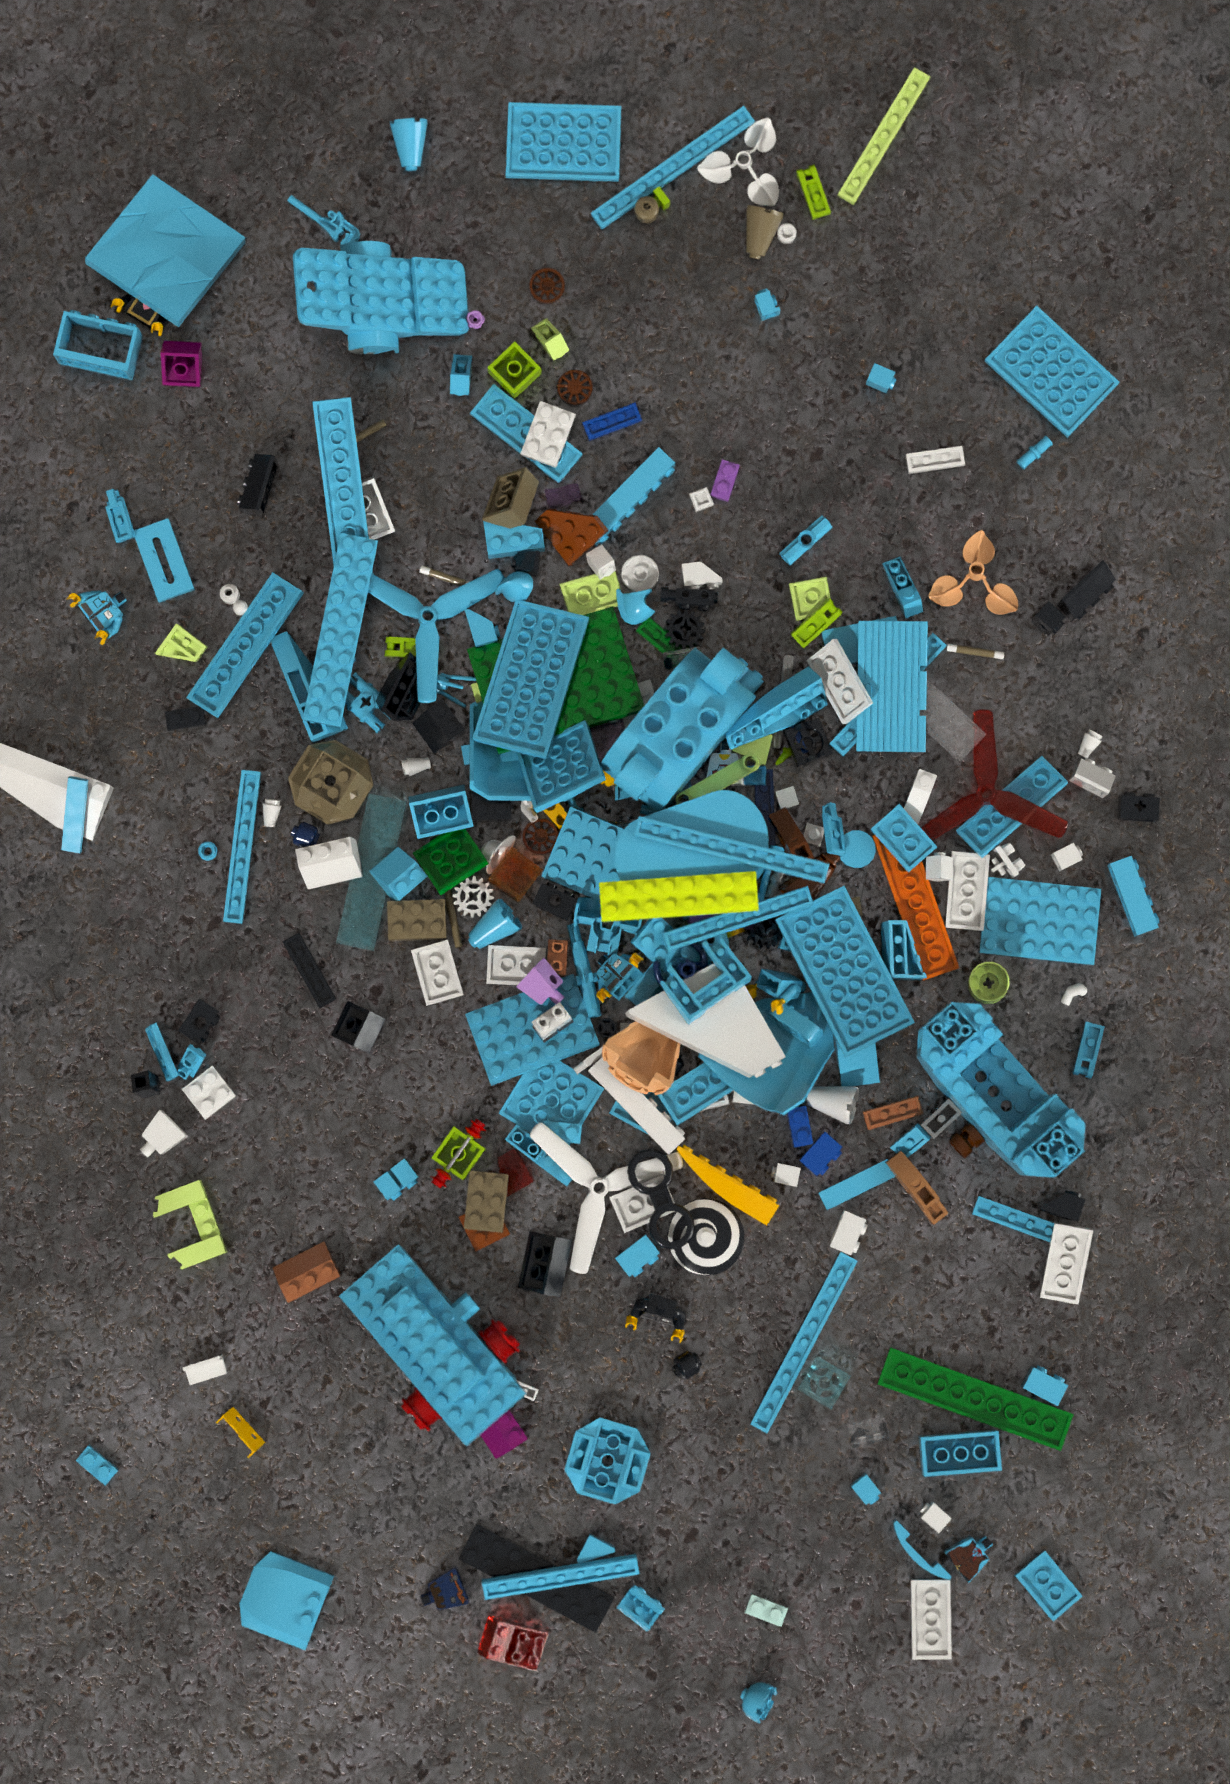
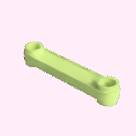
M748 754L679 793L676 797V804H681L680 801L683 796H688L689 800L711 792L725 789L756 771L760 767V759L754 754ZM750 758H755V766L748 768L747 761Z

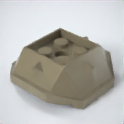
M336 740L308 745L288 777L295 805L327 825L353 819L374 786L368 759ZM330 776L336 778L333 786L326 785V779Z

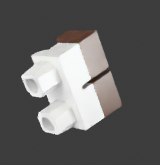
M559 1002L532 1021V1027L543 1043H545L558 1033L557 1029L559 1032L573 1023V1020Z

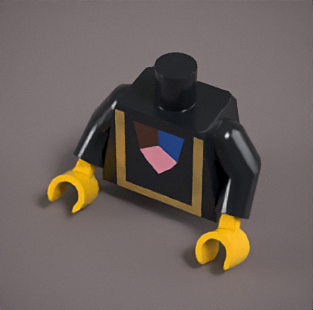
M130 294L122 298H115L112 301L111 308L118 306L117 313H120L123 307L126 315L151 329V333L158 331V336H162L163 329L169 323V320Z

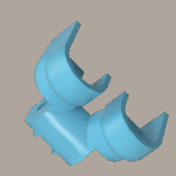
M579 897L577 899L573 920L574 927L577 924L591 925L587 951L594 953L596 951L606 952L607 956L617 954L621 931L632 933L635 936L640 931L642 919L614 921L611 928L602 927L600 900L590 897Z

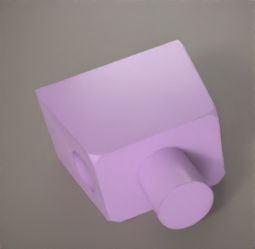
M545 958L516 986L538 1004H543L548 998L554 1004H558L565 998L557 990L563 983V980Z

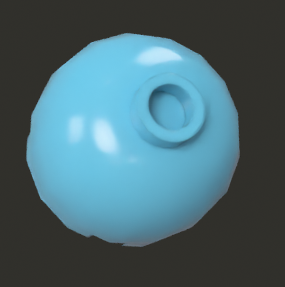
M757 1682L752 1684L749 1689L745 1688L741 1694V1699H743L742 1708L746 1716L757 1723H761L760 1719L764 1720L773 1706L774 1701H771L772 1695L776 1696L777 1688L765 1682Z

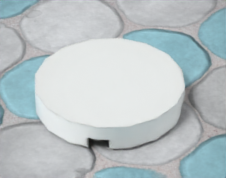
M636 555L626 560L622 567L621 577L627 589L637 592L654 588L658 582L659 570L657 564L650 557Z

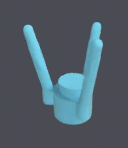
M444 673L438 674L437 693L465 708L466 705L443 690H447L448 686L458 689L464 688L462 685L449 682V679L476 681V678Z

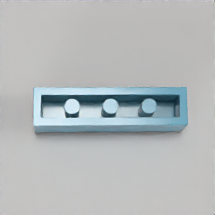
M1129 856L1108 864L1109 872L1134 937L1159 928L1158 924L1160 921L1158 915L1153 913L1151 908L1153 905L1150 895H1146L1144 890L1146 888L1143 877H1139L1137 871L1139 870L1137 860Z

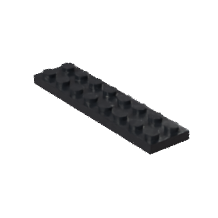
M476 1524L458 1558L491 1577L557 1567L479 1524ZM589 1583L523 1593L595 1633L614 1600L613 1596Z

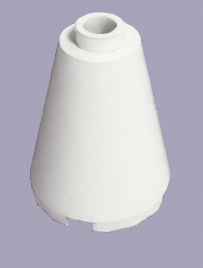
M813 1086L805 1101H807L808 1106L845 1124H851L857 1109L855 1105L859 1098V1088L855 1086Z

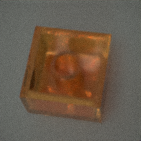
M511 847L487 880L518 903L543 869Z

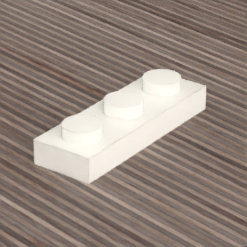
M962 446L905 455L908 474L965 466Z

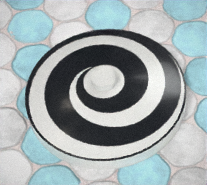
M700 1198L684 1204L683 1207L689 1210L693 1217L694 1233L686 1245L670 1250L672 1257L683 1269L696 1275L710 1276L724 1272L737 1261L744 1246V1228L739 1216L730 1206L716 1199ZM678 1212L673 1215L668 1226L667 1241L670 1242L678 1241L686 1233V1220Z

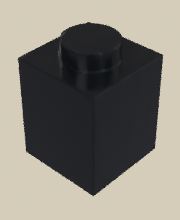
M149 1070L131 1075L133 1094L141 1098L160 1094L158 1075Z

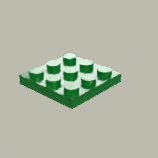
M466 829L443 833L413 852L414 857L440 895L489 864Z

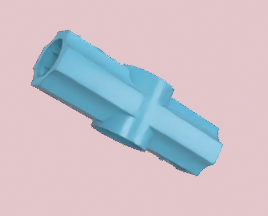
M821 515L779 553L787 564L792 565L833 528L832 525ZM807 536L810 538L811 543L805 545L801 542V538Z

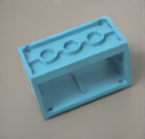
M76 310L63 312L53 353L59 364L133 380L143 340V335L135 324L129 322L121 324L112 318L103 320L94 314L85 316ZM72 326H80L131 338L126 363L67 350Z

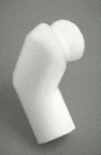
M1082 983L1068 986L1060 1002L1069 1006L1073 996H1084L1087 993V987Z

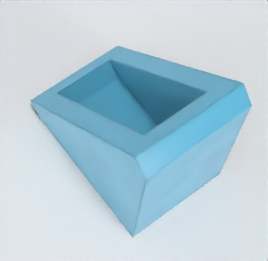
M589 1533L577 1557V1562L583 1563L615 1552V1547Z

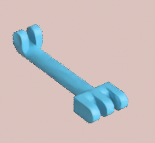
M770 845L769 849L784 852L783 847ZM765 869L758 891V902L765 900L772 870Z

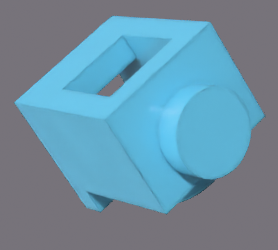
M768 289L758 291L754 301L761 321L778 316L780 308H775L777 306L775 296H771Z

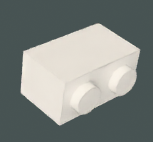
M843 1210L829 1246L848 1255H852L853 1252L856 1253L860 1242H857L860 1234L864 1235L868 1226L865 1224L866 1219Z

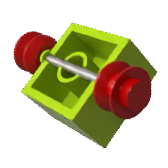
M470 1119L472 1125L465 1127L466 1132L469 1133L467 1135L453 1127L432 1156L433 1160L444 1167V1170L441 1168L435 1169L437 1172L436 1176H430L433 1178L432 1183L440 1189L442 1186L446 1187L445 1182L447 1180H452L450 1174H448L450 1172L464 1181L486 1150V1148L473 1140V1137L481 1138L480 1132L486 1131L484 1129L485 1124L478 1119L474 1121Z

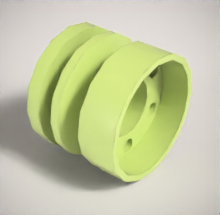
M983 962L977 965L972 970L968 980V989L971 996L983 1004L999 1002L1006 995L1009 988V975L1007 971L995 962ZM986 979L994 983L990 989L983 985Z

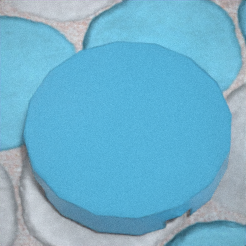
M852 830L844 835L846 854L839 856L840 860L851 868L867 866L873 860L876 853L873 838L861 830Z

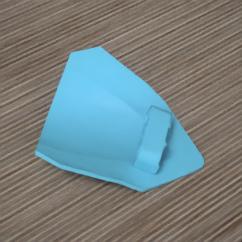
M812 992L801 993L798 999H791L787 1004L784 1003V1011L779 1015L776 1013V1010L772 1012L771 1002L777 998H766L755 1002L786 1056L781 1060L783 1064L772 1069L770 1066L765 1069L766 1073L760 1077L752 1076L748 1078L700 1053L698 1057L725 1084L749 1102L771 1112H777L782 1115L787 1114L806 1100L834 1051L833 1033Z

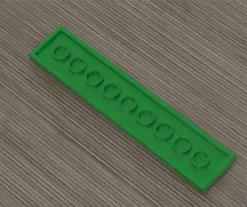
M891 1347L877 1382L878 1385L1059 1451L1063 1447L1074 1415Z

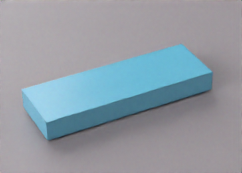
M157 1023L151 1024L145 1029L166 1081L174 1080L179 1076Z

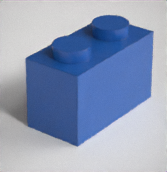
M802 1106L792 1109L787 1113L793 1148L813 1144L807 1107Z
M823 1132L799 1159V1162L815 1176H818V1174L823 1175L829 1169L827 1164L832 1159L835 1161L842 1154L840 1151L842 1146L829 1134Z

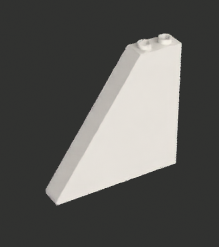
M713 963L683 981L694 994L722 974ZM745 986L736 992L733 991L689 1025L665 991L649 998L625 1013L628 1018L748 1078L752 1076L760 1077L766 1073V1068L771 1066L774 1069L783 1064L781 1060L786 1057Z

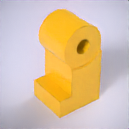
M560 803L543 810L550 820L561 829L567 813Z

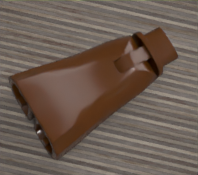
M826 852L813 859L829 864L825 884L792 876L778 887L780 892L784 894L808 886L813 901L816 900L837 867L836 863L841 858L838 855Z

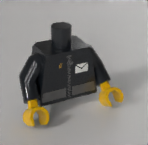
M654 1294L636 1300L630 1315L626 1317V1328L627 1325L633 1324V1330H635L638 1317L675 1327L671 1341L674 1340V1337H678L680 1339L679 1343L682 1342L685 1334L683 1329L686 1314L679 1307L677 1301Z

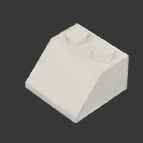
M1081 758L1069 781L1104 798L1109 794L1116 776L1112 774V770L1096 766L1093 760Z

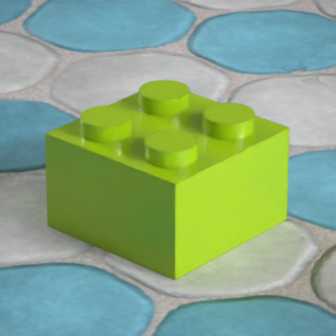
M516 342L512 343L487 367L488 373L513 399L517 398L542 374L541 367Z

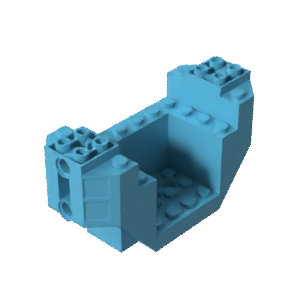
M958 1002L947 1004L918 1030L916 1058L937 1088L960 1109L961 1115L976 1128L986 1144L1019 1175L1056 1177L1084 1152L1085 1122L1072 1108L1069 1109L1056 1094L1048 1095L999 1040L1003 1034L991 1021L993 1018L980 1004ZM978 1071L985 1075V1079L981 1083L975 1079ZM990 1086H994L998 1090L995 1097H991L988 1094ZM1004 1100L1010 1103V1109L1007 1112L1001 1109V1103Z

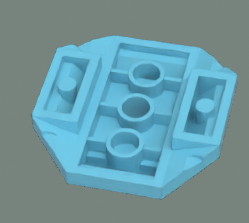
M599 1417L575 1431L564 1470L578 1494L617 1504L640 1492L651 1453L637 1428ZM605 1455H610L613 1458L611 1465L607 1466L602 1463V1458Z

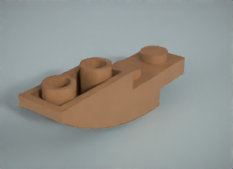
M899 1151L885 1162L932 1225H935L948 1214L936 1192L902 1151Z

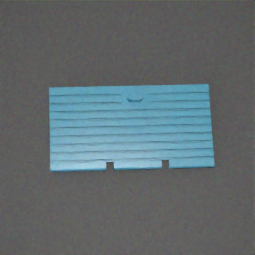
M859 621L858 677L873 704L857 716L856 751L926 752V716H920V710H926L927 671H920V666H927L928 621Z

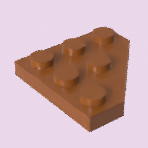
M547 509L534 521L542 529L544 535L568 566L573 565L609 531L597 515H583L577 512L557 511V509Z

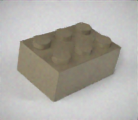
M445 899L387 901L389 941L447 939Z
M470 1171L464 1229L503 1233L509 1174Z

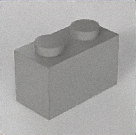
M948 1098L919 1125L931 1136V1139H935L962 1112Z

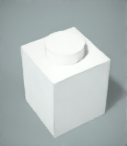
M603 545L586 553L588 565L600 580L616 571L614 559Z
M1072 843L1052 853L1051 856L1060 872L1080 862L1083 853L1078 845L1075 846Z
M936 852L934 856H927L926 880L936 882L953 880V857L945 856L943 852Z
M777 1163L776 1167H772L771 1178H774L773 1182L797 1187L801 1168Z
M927 1502L920 1510V1517L938 1533L952 1519L934 1502L930 1504Z

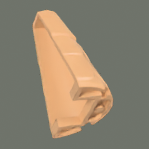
M635 1021L607 1040L602 1049V1057L609 1064L608 1070L622 1084L639 1093L648 1094L649 1092H654L655 1095L665 1093L674 1081L680 1043Z

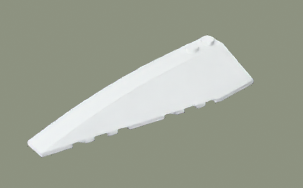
M0 743V787L60 829H63L68 777L89 779L83 837L93 841L114 787Z

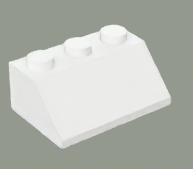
M352 837L295 849L298 867L307 889L363 877L357 840Z

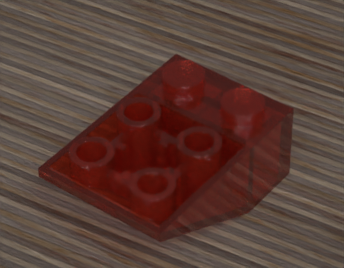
M489 1615L477 1653L487 1660L537 1671L549 1633Z

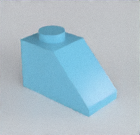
M453 355L450 373V394L458 396L469 395L472 356Z
M470 609L465 610L476 648L498 641L497 637H500L498 627L493 626L492 621Z

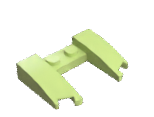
M201 1180L155 1197L159 1201L157 1212H153L154 1218L189 1205L202 1240L167 1254L170 1259L174 1257L182 1264L181 1270L227 1253Z

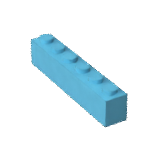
M660 447L592 514L597 515L609 530L594 544L595 547L598 544L603 545L609 538L607 535L612 530L614 532L617 531L622 525L621 521L625 517L629 518L635 512L634 508L638 504L642 505L649 496L647 494L651 490L656 491L662 484L660 481L665 476L667 478L670 477L675 471V462Z

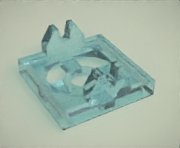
M816 1356L814 1362L804 1375L798 1390L832 1409L851 1376ZM820 1368H828L825 1375L818 1376L813 1372ZM834 1372L839 1380L837 1387L832 1384L831 1380ZM822 1377H826L830 1381V1385L827 1388L819 1386V1380ZM810 1378L817 1382L818 1388L815 1393L810 1388ZM828 1389L834 1392L829 1397H820L822 1392Z

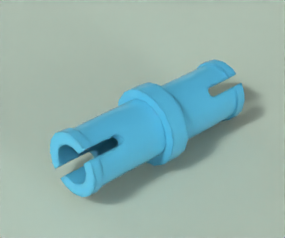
M1044 436L1034 446H1030L1029 450L1016 460L1019 466L1025 469L1035 459H1039L1041 454L1053 445L1052 441L1047 436Z

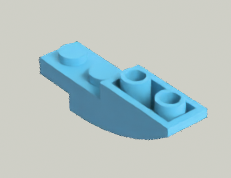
M517 1124L514 1126L505 1140L565 1186H568L573 1179L530 1137L528 1132Z

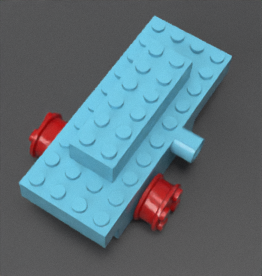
M398 1244L339 1296L415 1385V1391L407 1398L403 1397L401 1399L403 1402L401 1407L408 1415L412 1414L416 1418L414 1422L420 1429L430 1431V1426L438 1419L444 1420L465 1446H468L527 1394L516 1381L517 1378L505 1366L508 1362L507 1359L514 1352H520L518 1340L506 1333L508 1329L501 1321L498 1320L496 1322L494 1319L490 1320L491 1324L485 1330H479L477 1333L467 1321L480 1310L474 1300L465 1292L452 1304L401 1245Z

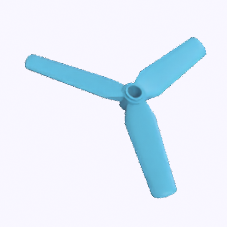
M495 569L441 595L431 606L425 607L413 595L371 574L368 593L402 615L418 619L420 623L415 638L417 696L419 702L432 703L437 698L439 634L435 625L436 621L452 618L496 592L497 586L505 579L499 569ZM429 613L433 618L427 621L422 615Z

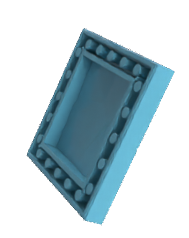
M152 175L85 257V263L179 327L245 245V237L158 177Z

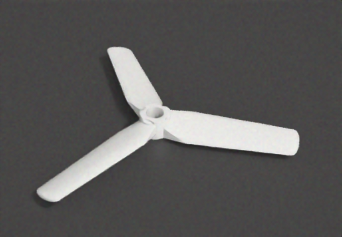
M540 1122L531 1130L530 1137L575 1182L588 1187L589 1190L581 1204L569 1266L573 1272L585 1274L589 1270L605 1213L604 1196L608 1191H622L633 1187L628 1179V1166L615 1169L603 1178L597 1176L589 1161L544 1123ZM679 1152L667 1155L672 1163L673 1172L683 1167V1159ZM657 1158L639 1162L635 1169L636 1178L639 1183H644L662 1174L665 1175V1167ZM601 1182L603 1184L602 1189L595 1191L594 1185Z

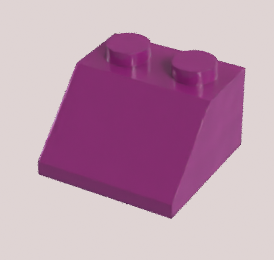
M164 340L160 352L162 385L200 387L202 343Z
M510 1409L480 1435L495 1459L528 1439L527 1434Z

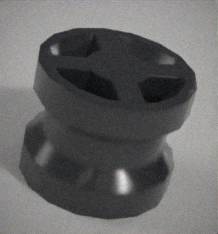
M610 1018L600 1020L597 1025L598 1033L605 1038L613 1036L616 1032L615 1022Z

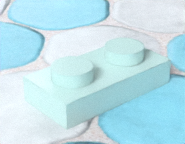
M751 1593L745 1613L782 1627L788 1607Z

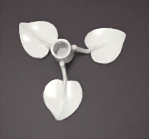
M765 118L754 123L745 133V144L753 149L739 152L736 155V160L731 165L730 158L726 153L721 151L713 152L704 159L697 169L707 180L713 183H724L731 178L730 168L738 164L741 169H748L755 179L748 186L750 200L758 205L774 206L779 197L777 181L772 175L767 173L762 174L758 179L751 168L752 158L750 154L755 152L756 149L759 152H767L774 147L776 142V134L770 118Z

